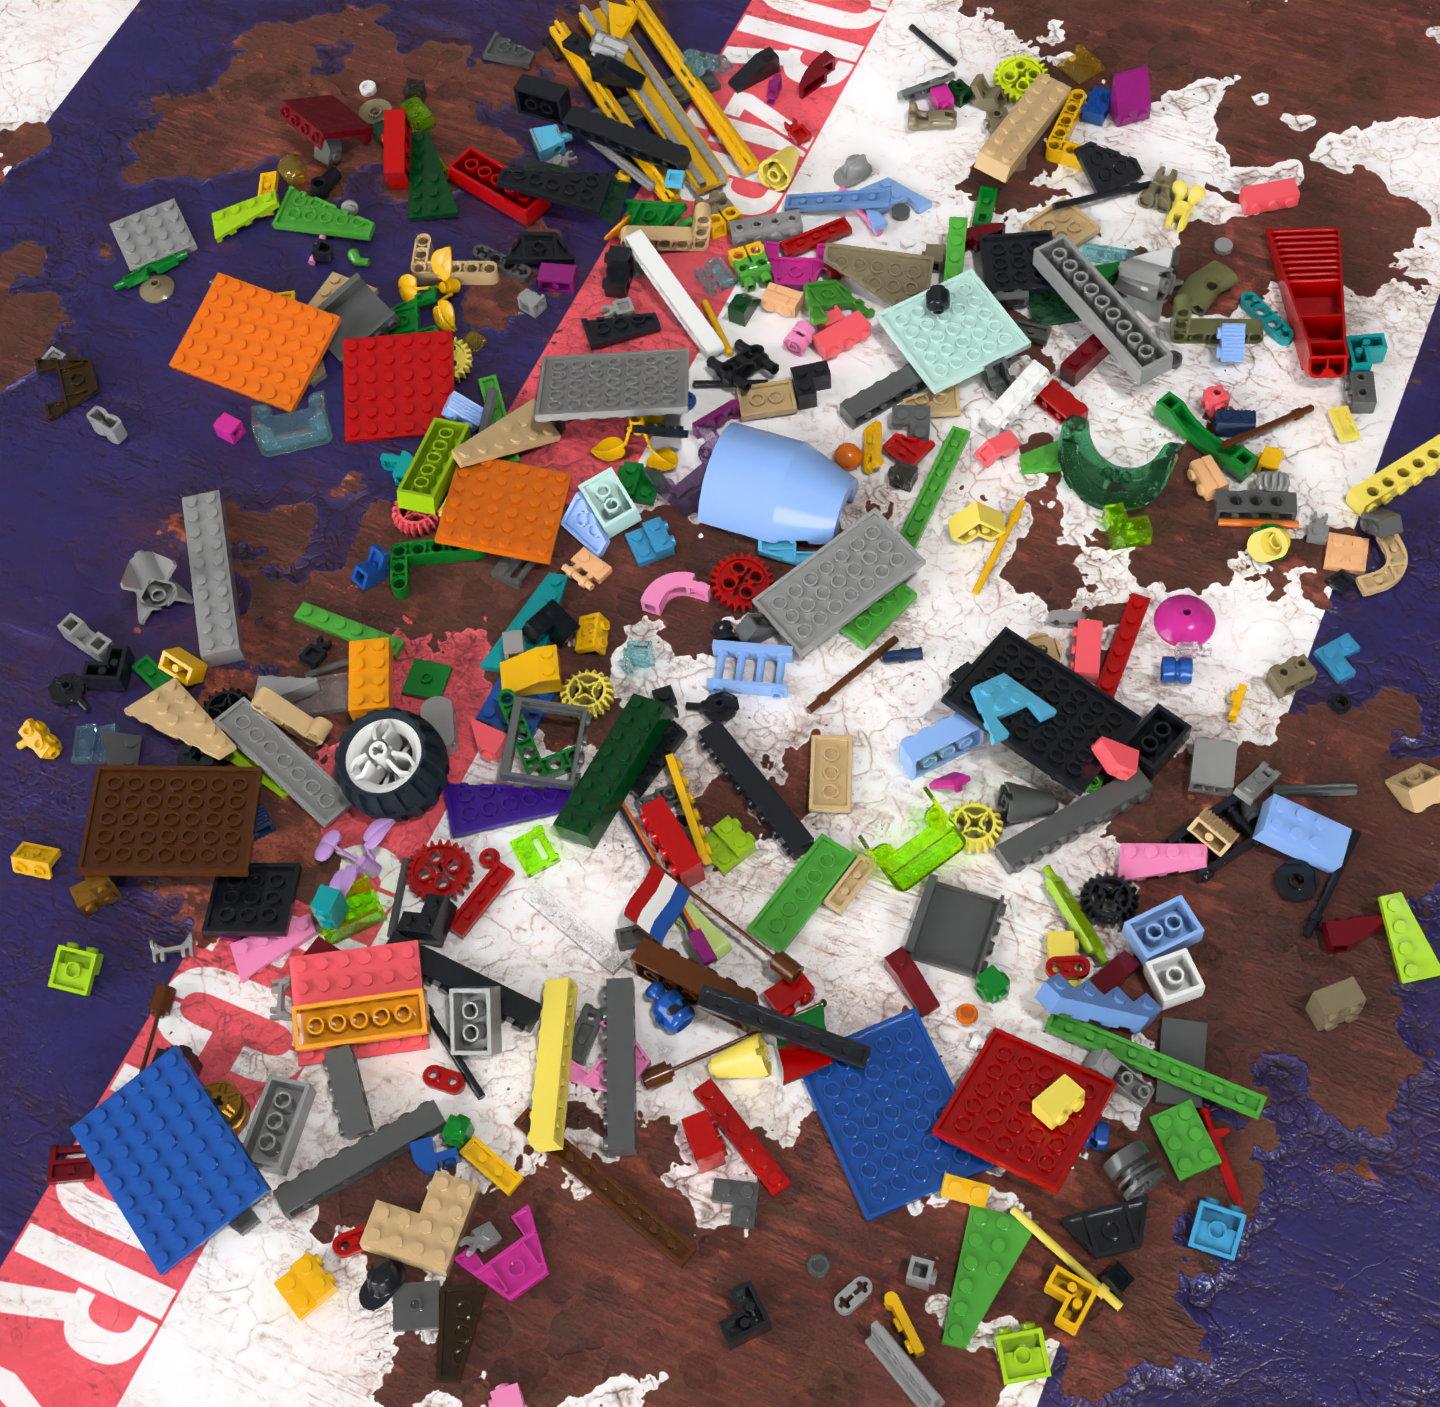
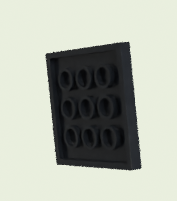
M1052 230L979 235L983 280L991 293L997 291L1013 292L1017 289L1028 290L1029 294L1057 292L1033 265L1034 249L1053 240Z
M251 863L249 877L215 876L202 927L203 936L287 937L302 872L301 863Z

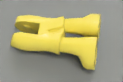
M1177 180L1172 185L1174 202H1172L1171 209L1166 217L1165 228L1171 229L1174 220H1179L1177 231L1182 232L1188 224L1189 217L1194 211V206L1203 200L1206 191L1200 185L1192 186L1187 202H1185L1184 199L1188 193V185L1184 181Z

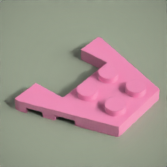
M607 1020L601 1021V1027L607 1028ZM636 1040L637 1083L641 1078V1073L645 1072V1069L649 1068L652 1063ZM603 1055L590 1071H587L571 1059L570 1082L607 1092V1084L603 1082V1071L607 1070V1063H604Z

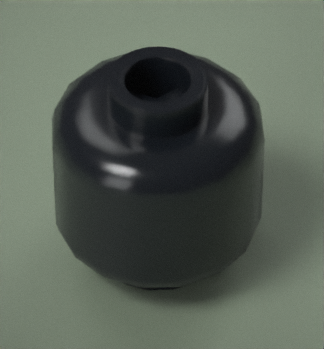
M933 285L927 290V309L933 311L934 314H942L949 309L950 292L945 286Z

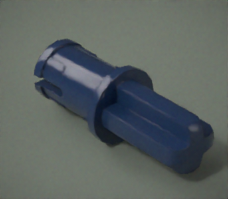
M901 647L900 650L882 652L884 663L901 661L905 663V661L923 660L922 647L909 649Z

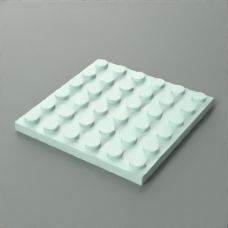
M972 268L938 284L945 286L950 292V307L942 314H934L933 311L927 309V290L876 314L878 322L933 394L984 371L985 366L1003 356L1006 360L1031 348L1030 340Z

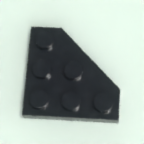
M1092 141L1073 150L1094 193L1120 188L1144 175L1136 158L1124 156L1120 152L1108 147L1103 148Z

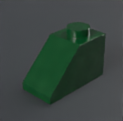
M747 293L736 294L727 307L729 322L746 327L759 306L761 298Z

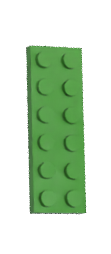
M822 833L748 926L747 932L776 952H785L855 861L857 855Z

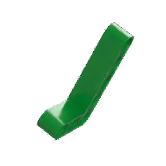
M435 539L395 543L390 548V585L393 594L398 600L409 598L411 595V567L480 560L487 553L435 543Z
M503 689L498 694V702L509 728L516 694L511 689ZM507 697L513 699L508 704L503 703V700ZM522 714L519 734L525 733L527 737L524 740L517 739L516 749L526 774L531 775L534 770L538 769L542 771L539 776L555 779L570 773L573 763L570 757L574 755L575 746L541 758L524 714ZM528 751L535 753L531 758L524 757V754ZM554 762H559L561 764V766L558 769H552L550 767L551 764Z

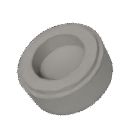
M1222 237L1215 241L1214 251L1216 254L1226 256L1232 252L1233 242L1230 239Z

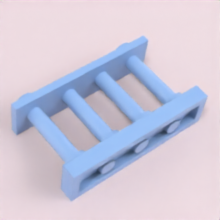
M713 639V656L718 657L715 678H707L706 681L708 691L713 693L725 691L736 694L770 696L776 699L788 698V685L783 684L785 664L793 663V646ZM726 658L738 659L734 680L723 679ZM747 659L757 660L754 682L743 681L745 661ZM766 661L777 662L775 683H763Z

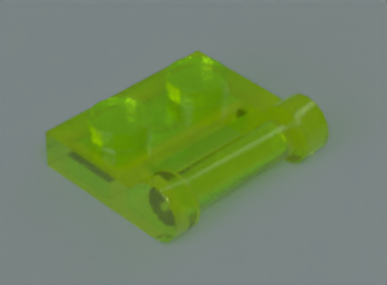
M542 825L534 827L532 831L509 842L528 878L561 861V857L558 853H555L546 837L545 829ZM538 838L548 856L545 860L542 859L533 843V840Z

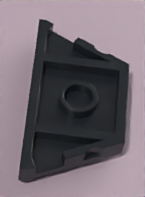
M520 232L517 241L514 242L511 248V252L506 256V264L575 263V257L569 254L567 246L560 240L556 232Z
M1148 1196L1061 1217V1223L1095 1260L1141 1249L1149 1199Z

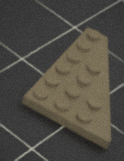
M826 242L823 262L887 304L894 306L930 288L934 257Z

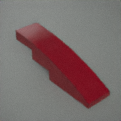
M1123 950L1091 982L1105 995L1116 986L1120 988L1125 980L1139 969L1141 963L1127 951Z

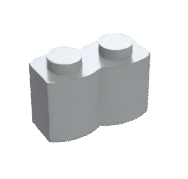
M94 406L86 414L94 431L99 435L106 436L112 443L120 444L128 436L121 420L113 414H108L104 408Z

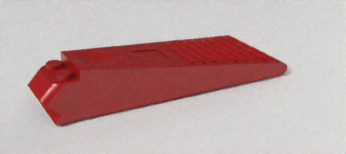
M1340 226L1265 229V238L1288 323L1294 331L1293 341L1301 370H1304L1305 374L1310 378H1339L1344 376L1347 372L1349 352L1346 342Z

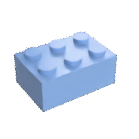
M1179 895L1125 921L1122 934L1144 967L1147 961L1200 942L1205 930L1183 896Z

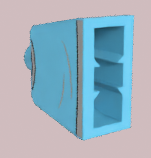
M556 124L529 129L531 141L540 161L545 162L558 154H565V143L573 140L571 133L566 131L561 133Z

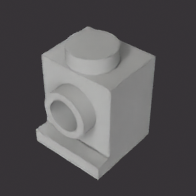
M526 288L517 296L519 309L535 319L547 308L546 298L543 294L539 295L537 292H532Z

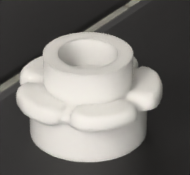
M974 1031L969 1048L975 1049V1052L977 1049H982L987 1037L982 1036L983 1031L981 1033Z

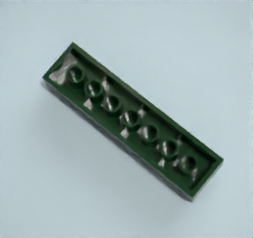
M633 693L553 823L561 838L595 850L630 792L631 786L636 782L637 776L642 772L651 753L656 749L665 734V730L674 719L668 704Z

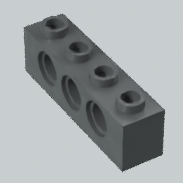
M1224 489L1216 490L1213 501L1214 521H1218V518L1295 520L1297 515L1296 492L1229 491Z

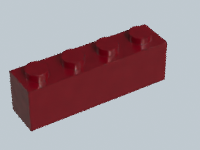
M1092 334L1061 363L1060 378L1075 387L1110 352Z

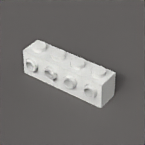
M1034 359L983 415L987 425L998 434L1004 433L1052 380L1049 370Z

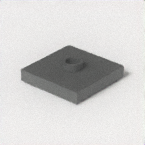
M439 1280L403 1283L394 1293V1333L439 1329L441 1294Z

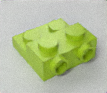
M728 815L713 826L712 832L705 837V841L710 843L713 854H710L713 861L712 864L723 876L756 851L754 843L756 839L749 831L745 833L741 829L742 824L735 817L731 819Z
M67 942V945L58 944L48 987L90 996L95 975L100 973L104 954L98 953L99 949L86 946V950L79 948L80 944L74 942Z
M1035 1321L1021 1323V1328L1013 1330L1011 1326H1002L997 1328V1333H993L1004 1385L1052 1376L1043 1330L1040 1325H1035Z

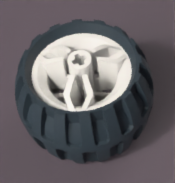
M384 708V710L367 712V715L360 719L356 718L348 730L342 733L339 746L335 750L334 759L336 765L334 769L342 793L357 810L374 819L388 818L394 819L396 822L408 821L409 818L414 816L419 817L426 813L425 811L429 807L434 806L439 801V796L442 791H445L448 782L447 774L450 771V763L442 737L428 721L411 711L399 708ZM402 746H406L402 752H399ZM385 778L383 785H380L381 780Z

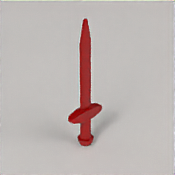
M1207 1106L1201 1107L1198 1110V1114L1202 1117L1205 1128L1222 1160V1164L1218 1166L1229 1196L1235 1205L1243 1208L1241 1192L1221 1138L1230 1133V1129H1216L1210 1115L1212 1112Z

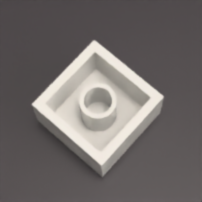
M1187 948L1145 962L1143 974L1158 1005L1163 1008L1161 1011L1202 997L1206 986Z

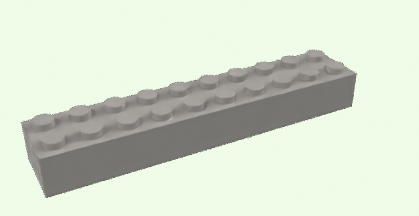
M1066 234L1034 249L1033 265L1139 386L1172 369L1174 356L1172 352Z
M219 490L183 497L182 505L200 657L204 663L208 664L207 668L246 660L225 501Z

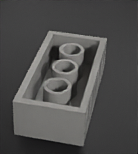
M269 1074L243 1146L259 1170L287 1176L317 1093L310 1083Z

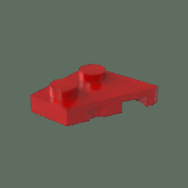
M895 433L882 448L906 469L911 471L936 445L931 440L927 442L919 440L917 437H906L903 434Z

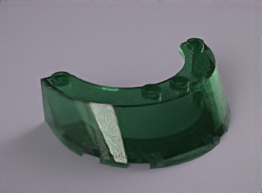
M1071 414L1063 421L1057 448L1058 463L1061 466L1063 478L1068 487L1073 489L1083 502L1102 511L1123 513L1139 509L1152 502L1167 485L1184 445L1169 442L1147 464L1131 468L1121 467L1107 461L1097 451L1092 442L1089 429L1090 424L1086 418Z

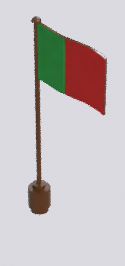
M821 999V1002L794 1013L790 1017L827 1030L824 1017V1007L827 1006V1001ZM758 1030L753 1031L674 1067L670 1063L666 1064L665 1061L651 1066L641 1073L644 1085L647 1090H655L673 1082L674 1071L733 1046L755 1033L762 1032ZM776 1037L777 1048L783 1066V1086L832 1065V1058Z

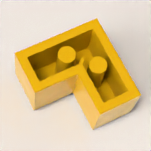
M1057 1264L1045 1285L1044 1292L1063 1303L1055 1318L1054 1325L1075 1337L1098 1294L1099 1288Z

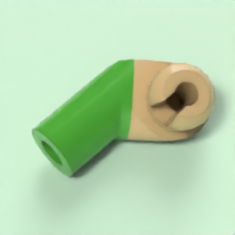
M692 215L685 219L679 217L671 226L689 227L693 223Z

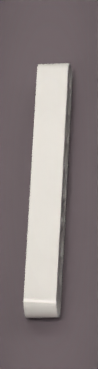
M638 229L623 237L625 246L632 249L634 259L705 358L708 359L710 356L716 357L725 352L721 339L642 230Z

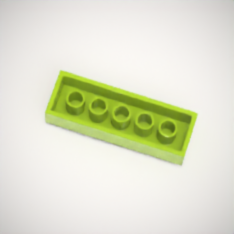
M434 417L397 489L398 508L432 515L436 514L451 484L457 462L452 456V450L471 438L470 424Z

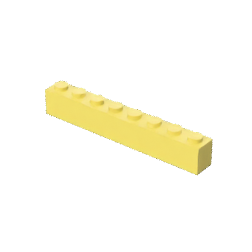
M570 977L545 980V989L542 992L543 1008L540 1012L541 1028L538 1031L539 1048L536 1051L537 1067L534 1071L535 1087L532 1091L533 1106L530 1112L531 1126L528 1132L529 1145L538 1152L563 1150L578 995V985Z

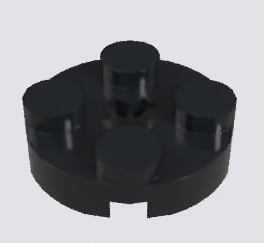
M1295 859L1285 862L1277 870L1274 878L1275 888L1279 892V896L1283 900L1296 903L1313 899L1320 885L1319 874L1315 868L1313 870L1308 866L1309 863L1303 860ZM1294 877H1298V880L1302 881L1303 883H1300V885H1295V883H1293L1292 881L1294 880Z

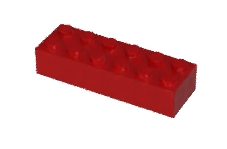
M469 146L447 167L452 183L527 227H530L552 206L549 201L496 186L501 169L508 167L472 146Z

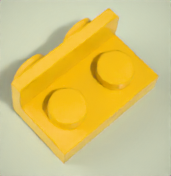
M600 612L580 616L578 624L581 627L577 632L575 651L578 654L596 651L601 656L605 655L608 645V631L610 629L609 620Z
M23 841L10 856L13 871L50 880L53 877L52 867L61 857V849Z

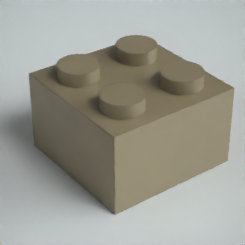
M1354 976L1312 992L1305 1009L1318 1032L1324 1029L1330 1031L1341 1022L1350 1023L1355 1021L1360 1011L1363 1010L1367 999Z

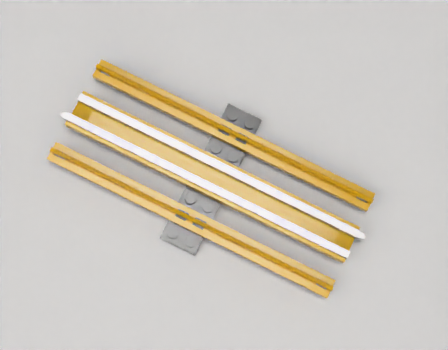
M624 0V2L629 7L639 9V15L636 20L675 76L663 80L629 32L625 39L629 43V47L622 63L645 75L646 80L641 90L626 88L629 95L617 100L606 84L592 81L591 63L562 47V41L571 34L566 24L555 20V25L549 27L551 36L598 105V108L591 110V112L599 113L601 116L612 118L620 123H626L635 128L633 125L647 120L658 137L669 139L676 144L685 145L689 148L692 160L684 171L686 179L697 195L729 182V177L681 107V105L691 102V100L698 107L743 174L746 175L759 169L760 163L711 95V93L721 89V84L706 63L692 68L645 0ZM600 1V8L592 11L584 4L580 5L579 20L592 39L596 29L611 34L609 1ZM632 157L641 172L655 182L654 191L661 201L682 202L681 196L675 188L665 187L666 174L661 167Z

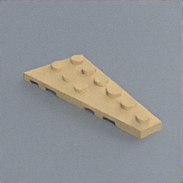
M533 398L454 448L452 456L459 467L463 468L560 441L561 435L551 421L542 422L535 420L537 401Z
M175 677L123 709L126 715L134 716L140 722L148 723L154 729L177 740L181 739L185 744L193 745L199 748L201 752L218 760L236 750L235 744L219 726L213 723V719Z

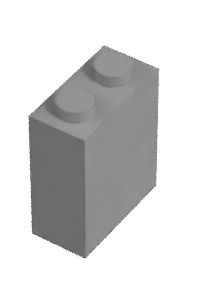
M1195 737L1188 791L1230 796L1234 788L1238 743H1233L1229 740H1212L1208 737Z

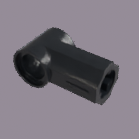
M331 166L322 176L314 177L311 180L310 184L314 197L322 200L328 198L329 190L342 178L341 172L336 167Z

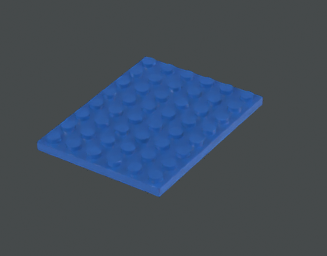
M916 1008L845 1037L871 1047L863 1070L833 1059L832 1065L802 1078L867 1223L940 1192L944 1173L970 1179L993 1169L991 1162L932 1135V1129L956 1090Z
M178 1045L170 1048L70 1128L160 1275L168 1273L272 1190Z

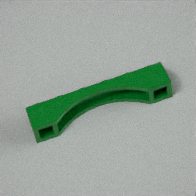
M1169 391L1156 402L1154 413L1156 418L1206 456L1210 454L1218 465L1239 481L1243 482L1255 471L1258 461L1256 455L1244 446L1233 445L1224 449L1221 445L1224 440L1208 431L1190 412L1185 402Z

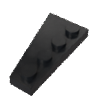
M656 312L632 314L631 317L618 315L611 319H604V317H596V320L581 319L591 350L661 331Z

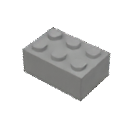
M458 986L449 988L451 1055H494L501 1053L500 986Z

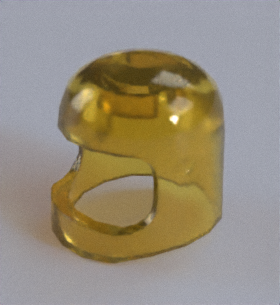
M298 154L285 156L277 165L278 172L289 185L299 186L308 177V170L302 164Z

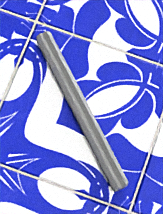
M588 140L589 144L644 188L651 191L654 190L655 182L611 148Z

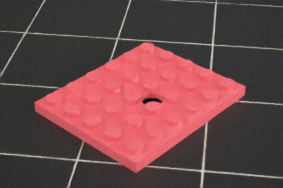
M418 940L289 957L293 1006L424 988ZM428 1034L351 1045L355 1050L357 1059L430 1049ZM338 1047L305 1052L297 1051L298 1066L322 1064V1060L325 1059L323 1052Z

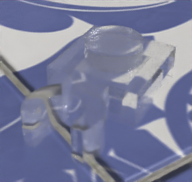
M1177 642L1174 652L1175 659L1178 660L1180 657L1196 659V656L1211 657L1212 644L1202 643L1198 645L1197 642Z

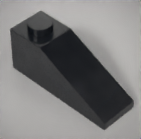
M770 46L756 53L728 81V84L738 94L771 77L775 73L780 72L779 56Z
M595 54L590 64L591 77L594 82L641 90L646 80L645 75L613 57Z

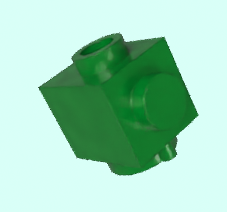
M992 964L976 977L974 989L982 1000L994 1004L996 1001H1003L1009 995L1010 979L1004 972H999Z
M450 1114L441 1133L444 1139L443 1145L450 1149L457 1147L460 1151L474 1134L475 1129L470 1121L471 1119L462 1114H458V1116Z

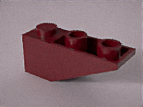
M1375 913L1369 917L1356 915L1344 920L1339 918L1327 920L1321 930L1327 955L1350 952L1385 927L1382 914Z

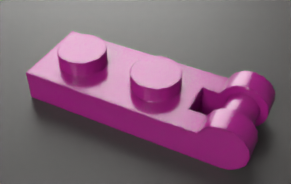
M732 399L693 422V435L699 439L708 435L717 427L723 426L727 421L738 419L740 417L739 401Z

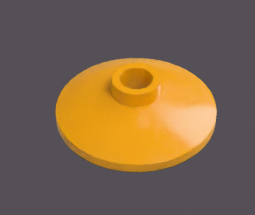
M628 215L604 237V240H609L616 236L620 238V230L623 226L629 224L631 215Z

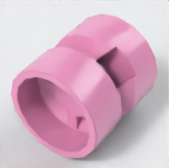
M800 320L784 338L783 345L791 354L801 356L808 345L811 344L813 335L817 334L811 324Z

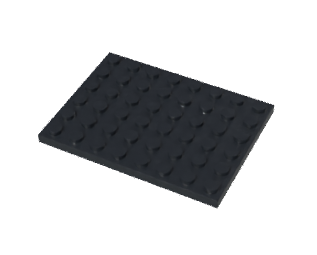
M1006 626L945 693L940 701L989 734L988 730H985L981 713H978L970 691L972 687L1002 673L1007 674L1055 708L1057 712L1055 716L1041 723L1028 707L1000 719L1001 724L1010 733L1008 738L1000 743L1079 797H1081L1103 769V766L1091 750V746L1101 736L1122 744L1142 719L1141 716Z

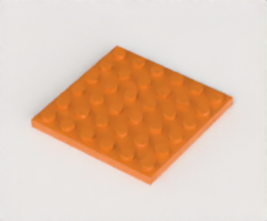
M492 459L463 468L456 464L435 535V543L550 565L572 473L500 459Z

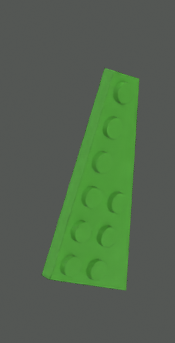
M291 185L272 223L273 228L279 230L369 241L376 229L374 222L360 216L351 215L349 211L345 209L342 211L336 205L318 197H311L304 191H297Z

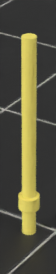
M1016 1205L1012 1208L1010 1213L1083 1280L1099 1288L1097 1296L1101 1300L1104 1298L1117 1311L1124 1305L1109 1291L1110 1288L1104 1282L1101 1284Z

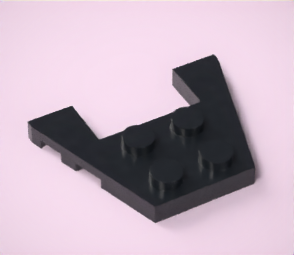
M654 423L651 426L632 425V432L630 434L640 433L649 436L683 439L688 438L689 430H683L684 426L672 425L669 428H665V424ZM624 426V434H627V427L629 426Z

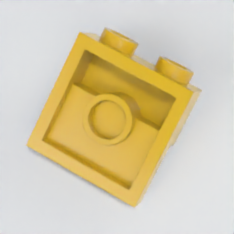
M309 1251L290 1266L291 1270L273 1283L300 1321L339 1291L334 1285L338 1281L330 1271L325 1273L322 1269L324 1262L317 1253L312 1255Z

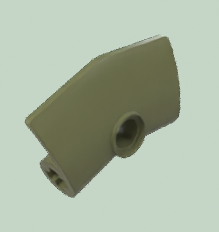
M1214 260L1191 274L1175 297L1180 294L1189 295L1191 297L1192 311L1197 315H1205L1212 303L1217 301L1220 293L1238 284V278L1229 267Z

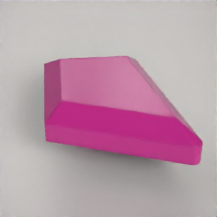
M952 772L933 780L929 786L930 789H954L955 792H961L963 790L962 785L971 779L968 775Z

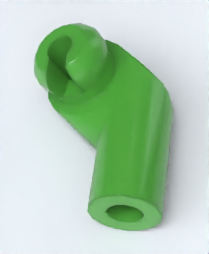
M356 248L349 249L347 255L354 266H370V258L360 257L359 251Z

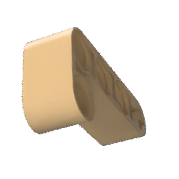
M263 686L259 688L250 703L253 709L312 747L321 745L333 727L329 720L320 716L315 719L272 690Z

